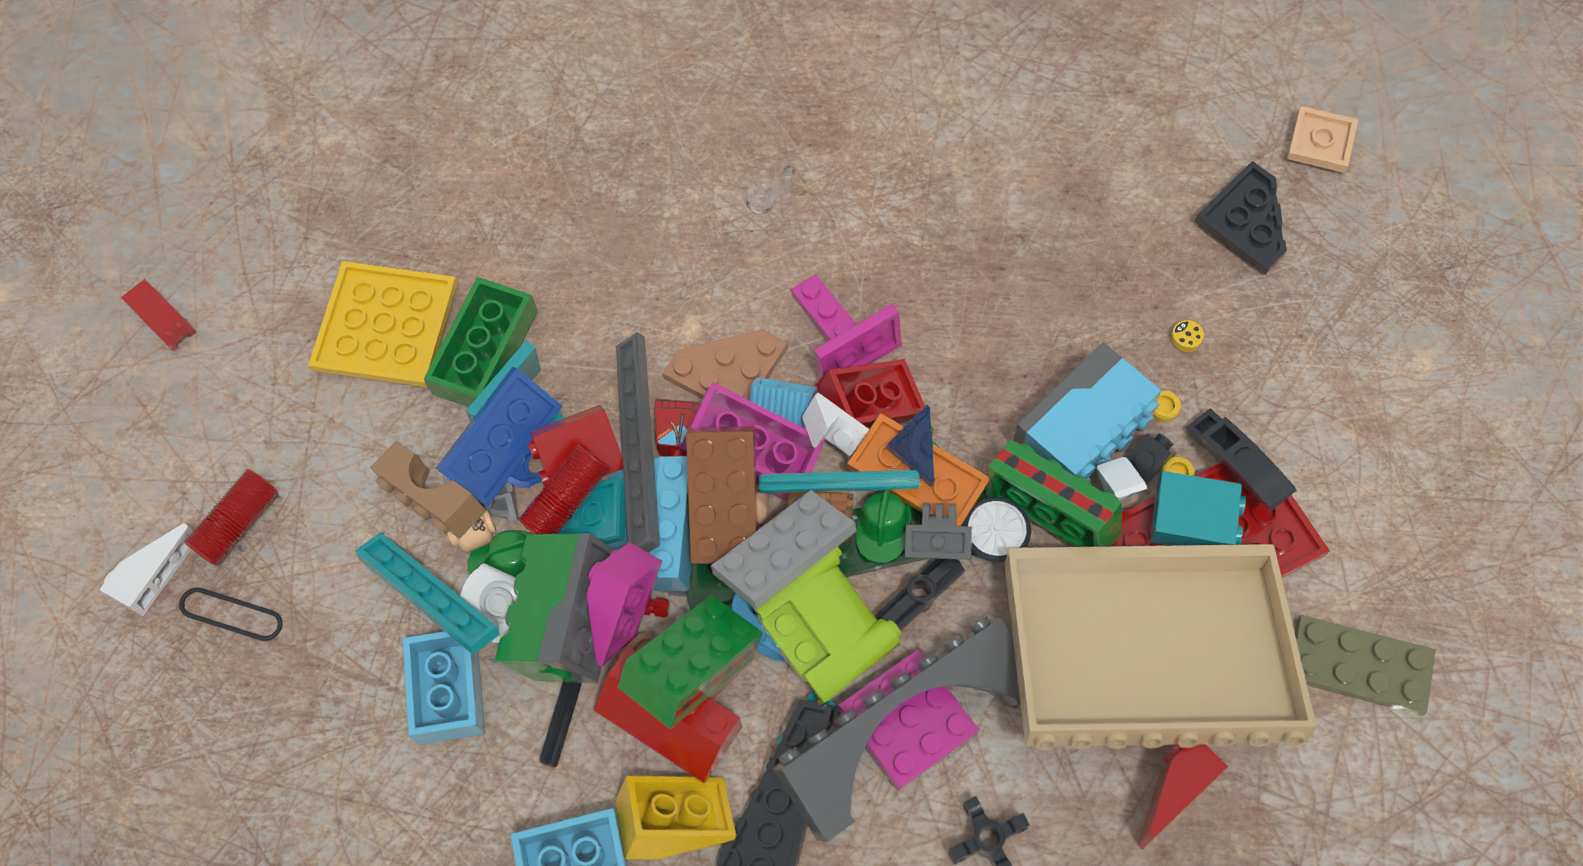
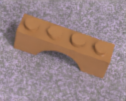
M395 441L370 467L378 476L375 482L385 492L389 494L393 490L395 492L393 494L394 497L406 507L412 504V510L423 520L427 521L430 517L432 519L431 524L443 535L450 532L460 539L486 512L472 493L453 480L437 488L424 489V481L429 470L415 453L398 441Z

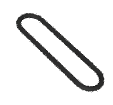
M195 587L187 590L179 601V609L186 617L257 640H272L278 636L282 629V618L277 612L203 588ZM191 593H203L272 615L277 619V629L268 636L254 634L189 613L184 608V602Z

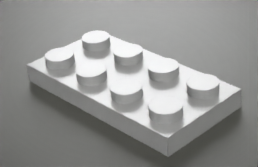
M810 490L712 564V571L716 577L757 610L857 531L854 521Z

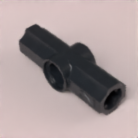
M936 559L920 574L911 577L907 586L877 612L875 618L877 620L884 619L885 621L890 619L902 631L919 614L929 610L933 602L964 574L965 569L959 560ZM923 589L927 592L928 596L926 598H918L912 591Z

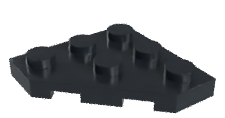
M1254 161L1241 171L1196 216L1194 221L1264 275L1284 257L1287 251L1286 241L1283 240L1282 234L1283 221L1280 203L1277 200L1276 190L1278 187L1276 177Z

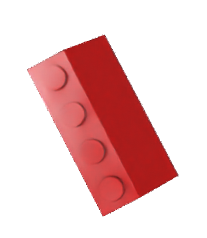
M627 646L608 673L593 709L594 712L705 784L742 729L740 717L708 697L671 729L618 688L626 660L637 652Z

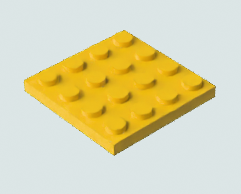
M342 261L308 364L311 371L427 388L424 377L439 350L458 284L456 277Z

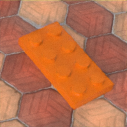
M880 413L848 461L847 468L853 472L917 470L920 475L918 489L890 490L891 493L896 494L903 502L923 513V503H930V516H936V503H943V516H949V504L954 503L957 505L956 526H962L969 512L989 483L990 477L930 442L931 482L922 474L913 459L910 447L914 432Z

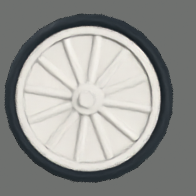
M990 497L977 502L963 522V526L972 527V551L977 556L988 561H1006L1008 548H1026L1031 538V523L1028 515L1017 503L1006 498Z

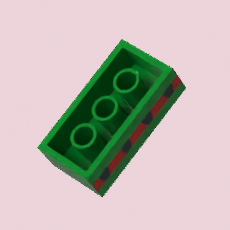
M1010 439L988 467L994 497L1006 498L1017 503L1028 515L1029 520L1074 547H1112L1121 535L1122 503L1114 494L1109 491L1102 492L1093 487L1085 477L1081 475L1074 476L1067 472L1057 461L1041 457L1031 446L1025 443L1019 444Z
M711 594L626 660L618 688L671 729L753 660L763 632Z

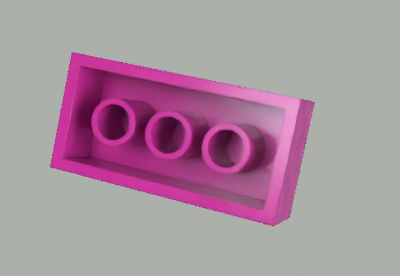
M714 382L711 383L705 392L687 429L688 431L689 428L755 426L757 484H759V476L761 474L811 473L826 440L824 439L814 448L805 428ZM686 433L679 448L687 451ZM802 492L771 494L792 504Z

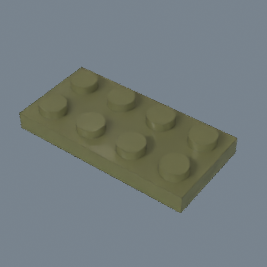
M1304 615L1298 618L1295 636L1307 686L1424 716L1427 713L1436 649Z

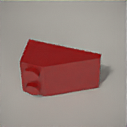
M905 359L830 369L814 386L817 387L816 394L819 393L869 430L880 413L901 424L923 416L928 412Z
M1176 744L1163 759L1167 765L1159 774L1137 844L1142 850L1228 767L1206 744H1198L1190 748H1183Z

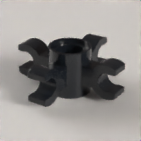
M977 796L964 801L963 808L972 822L975 832L971 839L949 849L948 854L953 864L956 865L975 854H979L982 857L990 858L993 866H1012L1002 847L1006 839L1028 829L1030 824L1025 814L1021 813L999 824L996 821L987 819ZM983 831L993 832L998 838V844L994 847L984 846L980 841L979 834Z

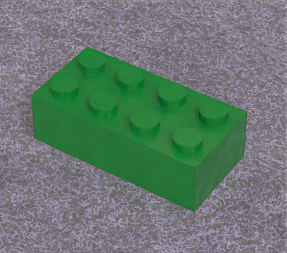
M480 277L475 279L424 377V381L432 395L469 407L521 347L538 313L531 294Z

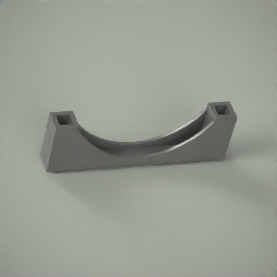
M986 616L977 620L970 626L972 631L966 636L962 637L959 634L944 643L946 649L937 656L934 652L925 656L917 662L918 669L910 674L908 671H905L894 677L890 681L892 687L883 693L881 690L871 693L863 699L865 704L857 711H854L853 708L845 711L835 719L837 724L828 731L825 728L816 731L807 738L809 744L800 750L794 747L779 757L781 763L774 767L773 770L816 840L828 842L855 822L851 816V794L860 757L877 726L902 702L916 694L933 688L955 686L988 693L1000 698L1005 706L1020 704L1013 636L1001 617L989 620Z

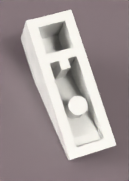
M183 523L119 562L116 568L106 576L104 584L99 590L114 601L144 616L191 551L184 541L191 535L190 533H193V530Z

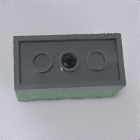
M590 533L527 535L521 555L522 562L525 564L524 570L516 575L513 586L514 592L517 595L516 602L508 606L505 620L509 629L507 635L500 638L495 661L534 681L598 683L602 667L596 664L587 602V591L591 582L588 576L592 567L597 562L601 563L607 559L614 549Z

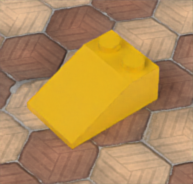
M626 776L616 797L625 860L662 859L725 843L736 838L724 777H709L704 784L695 777Z

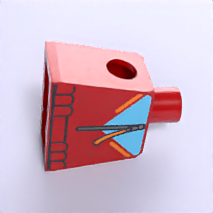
M655 399L656 446L659 456H687V451L679 448L700 402Z

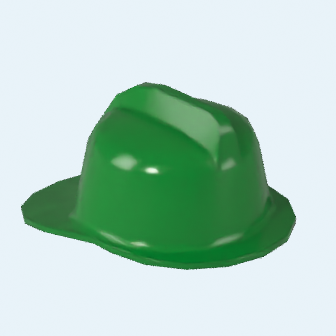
M884 490L883 492L871 495L864 501L860 509L856 544L860 553L867 560L875 563H888L899 557L905 549L906 525H910V506L903 502L896 494L891 493L890 490Z
M506 530L493 537L490 544L471 551L467 561L469 574L478 569L481 564H487L516 577L517 574L524 570L525 564L522 562L521 555L527 535L532 534L522 530Z

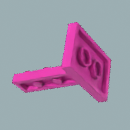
M816 274L791 288L794 299L828 340V342L814 349L819 380L830 369L872 364L902 346L899 311L893 304L856 324Z

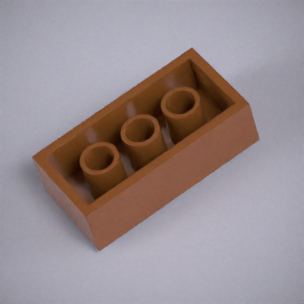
M755 426L689 428L686 432L691 564L715 563L758 530Z

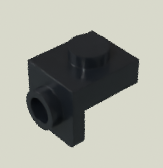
M1159 432L1157 435L1147 433L1127 456V459L1141 478L1149 483L1166 462L1177 453L1171 448L1174 443Z

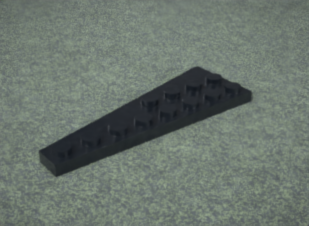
M805 700L799 701L782 734L783 738L773 758L770 757L766 765L767 769L757 789L754 788L750 796L751 801L735 826L736 838L726 843L717 861V866L799 865L808 825L773 768L781 763L779 757L794 747H797L798 750L809 744L807 738L822 728H825L827 731L831 728L835 710L833 706L819 705L816 702Z

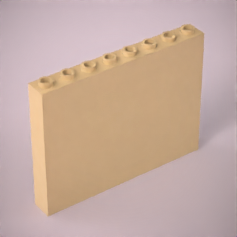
M1274 544L1008 548L1005 574L1026 747L1049 750L1056 746H1072L1074 749L1108 746L1112 749H1120L1127 745H1143L1146 748H1157L1162 745L1178 744L1180 747L1190 748L1198 744H1214L1217 747H1228L1238 743H1249L1255 747L1265 746L1269 743H1285L1288 746H1298L1308 742L1317 725Z

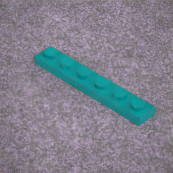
M380 532L355 550L360 561L472 655L476 654L500 635L494 623L383 533Z

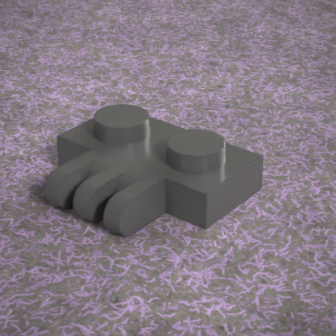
M923 503L922 525H906L905 558L972 560V527L956 526L957 505L950 503L948 507L949 516H943V503H936V516H930V503Z

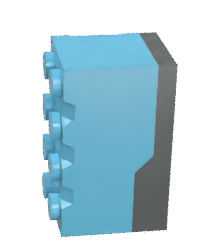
M1102 342L1017 424L1014 441L1031 446L1041 457L1047 460L1053 459L1067 472L1074 476L1081 475L1091 482L1089 476L1097 470L1098 465L1112 461L1113 458L1110 456L1117 449L1120 452L1125 450L1132 442L1133 437L1131 435L1138 429L1144 431L1154 419L1152 414L1160 405L1157 400L1161 389Z

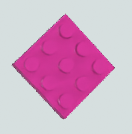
M919 650L915 651L840 703L837 709L841 714L852 708L854 711H857L865 705L863 699L877 690H881L883 693L892 687L890 681L894 677L905 671H908L910 674L918 669L917 662L924 658ZM943 686L916 694L902 702L877 726L865 747L895 788L900 791L974 737L980 730L949 689Z

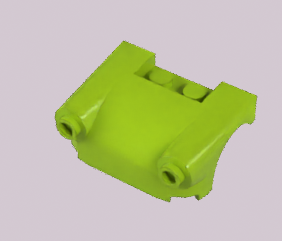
M838 546L757 610L754 608L758 614L757 618L761 622L760 625L798 677H801L804 683L808 682L819 697L817 701L819 705L828 701L901 644L899 637L902 634L898 626L890 619L888 621L884 619L877 620L837 565L840 564L839 557L842 555Z

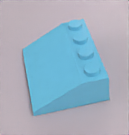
M687 456L654 458L660 546L648 553L663 562L652 591H689L692 564ZM621 469L609 474L608 479L617 477L624 479V470ZM626 503L625 541L607 544L614 550H619L628 544Z

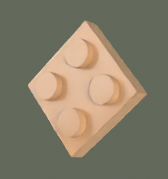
M1300 106L1287 159L1345 173L1349 166L1359 119Z

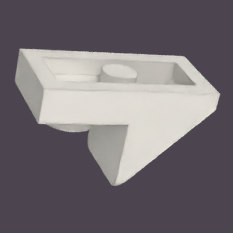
M819 393L814 396L802 416L814 448L824 439H827L850 457L869 431L867 427Z
M1126 457L1097 466V472L1104 491L1111 492L1119 500L1131 497L1147 489L1144 480Z

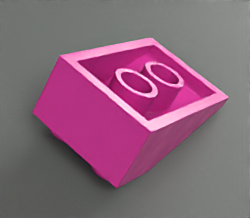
M630 542L621 549L614 550L603 562H597L592 567L588 576L591 582L587 591V602L596 664L601 667L621 652L636 637L663 562Z

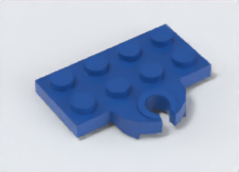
M512 367L435 469L472 493L477 501L486 507L489 506L506 482L517 487L531 488L532 485L541 482L539 473L530 472L528 469V463L532 458L527 445L528 442L532 441L529 432L550 424L562 408V405L519 369Z

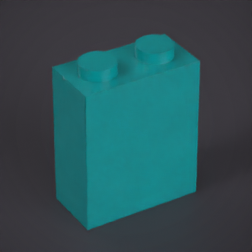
M1162 471L1156 487L1150 542L1169 546L1240 545L1243 528L1238 526V516L1243 515L1245 508V497L1241 496L1242 484Z

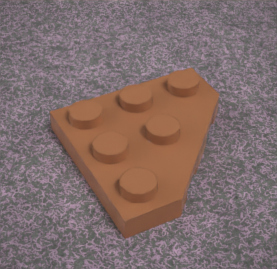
M761 329L679 349L662 373L663 378L701 399L711 383L714 382L750 401L751 384L756 377L764 379L770 377L787 351L788 343Z

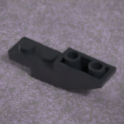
M1211 408L1185 427L1193 439L1228 469L1230 475L1270 511L1297 491L1283 472L1248 436L1228 418L1224 417L1222 419Z

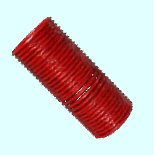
M577 444L576 449H573L572 454H569L567 459L553 474V477L542 488L543 490L540 491V494L533 499V502L529 504V507L519 517V521L534 535L560 533L569 519L572 518L574 512H577L580 505L584 503V500L588 498V495L592 493V490L596 488V485L600 483V480L610 470V466L584 445Z
M246 469L242 476L237 478V481L233 483L229 491L225 493L223 498H220L221 500L213 506V509H211V512H208L206 518L201 520V523L197 525L193 533H190L191 535L184 541L190 549L214 566L220 564V561L224 559L228 551L233 549L232 546L238 543L240 537H243L249 526L254 524V521L258 519V516L262 514L264 509L268 507V504L278 494V490L251 469Z

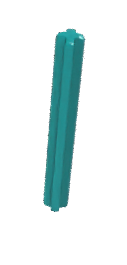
M917 470L761 474L759 476V491L761 493L809 492L810 490L813 492L918 489L920 485V475Z

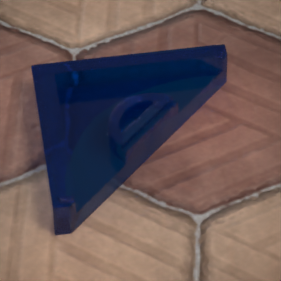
M926 405L887 444V449L909 469L917 470L920 478L931 487L935 482L930 407Z

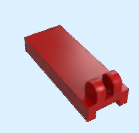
M145 278L121 297L172 351L178 348L176 344L188 334L192 336L196 333L193 327Z

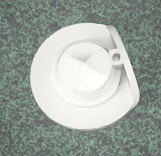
M481 564L465 580L460 597L497 626L500 635L491 642L499 643L500 638L507 635L509 629L505 620L508 606L516 602L517 595L513 588L516 577L487 564Z

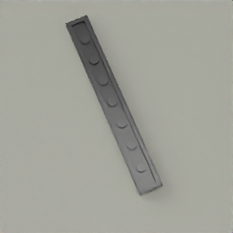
M636 332L616 346L628 543L630 542L642 550L650 552L660 546L645 336Z

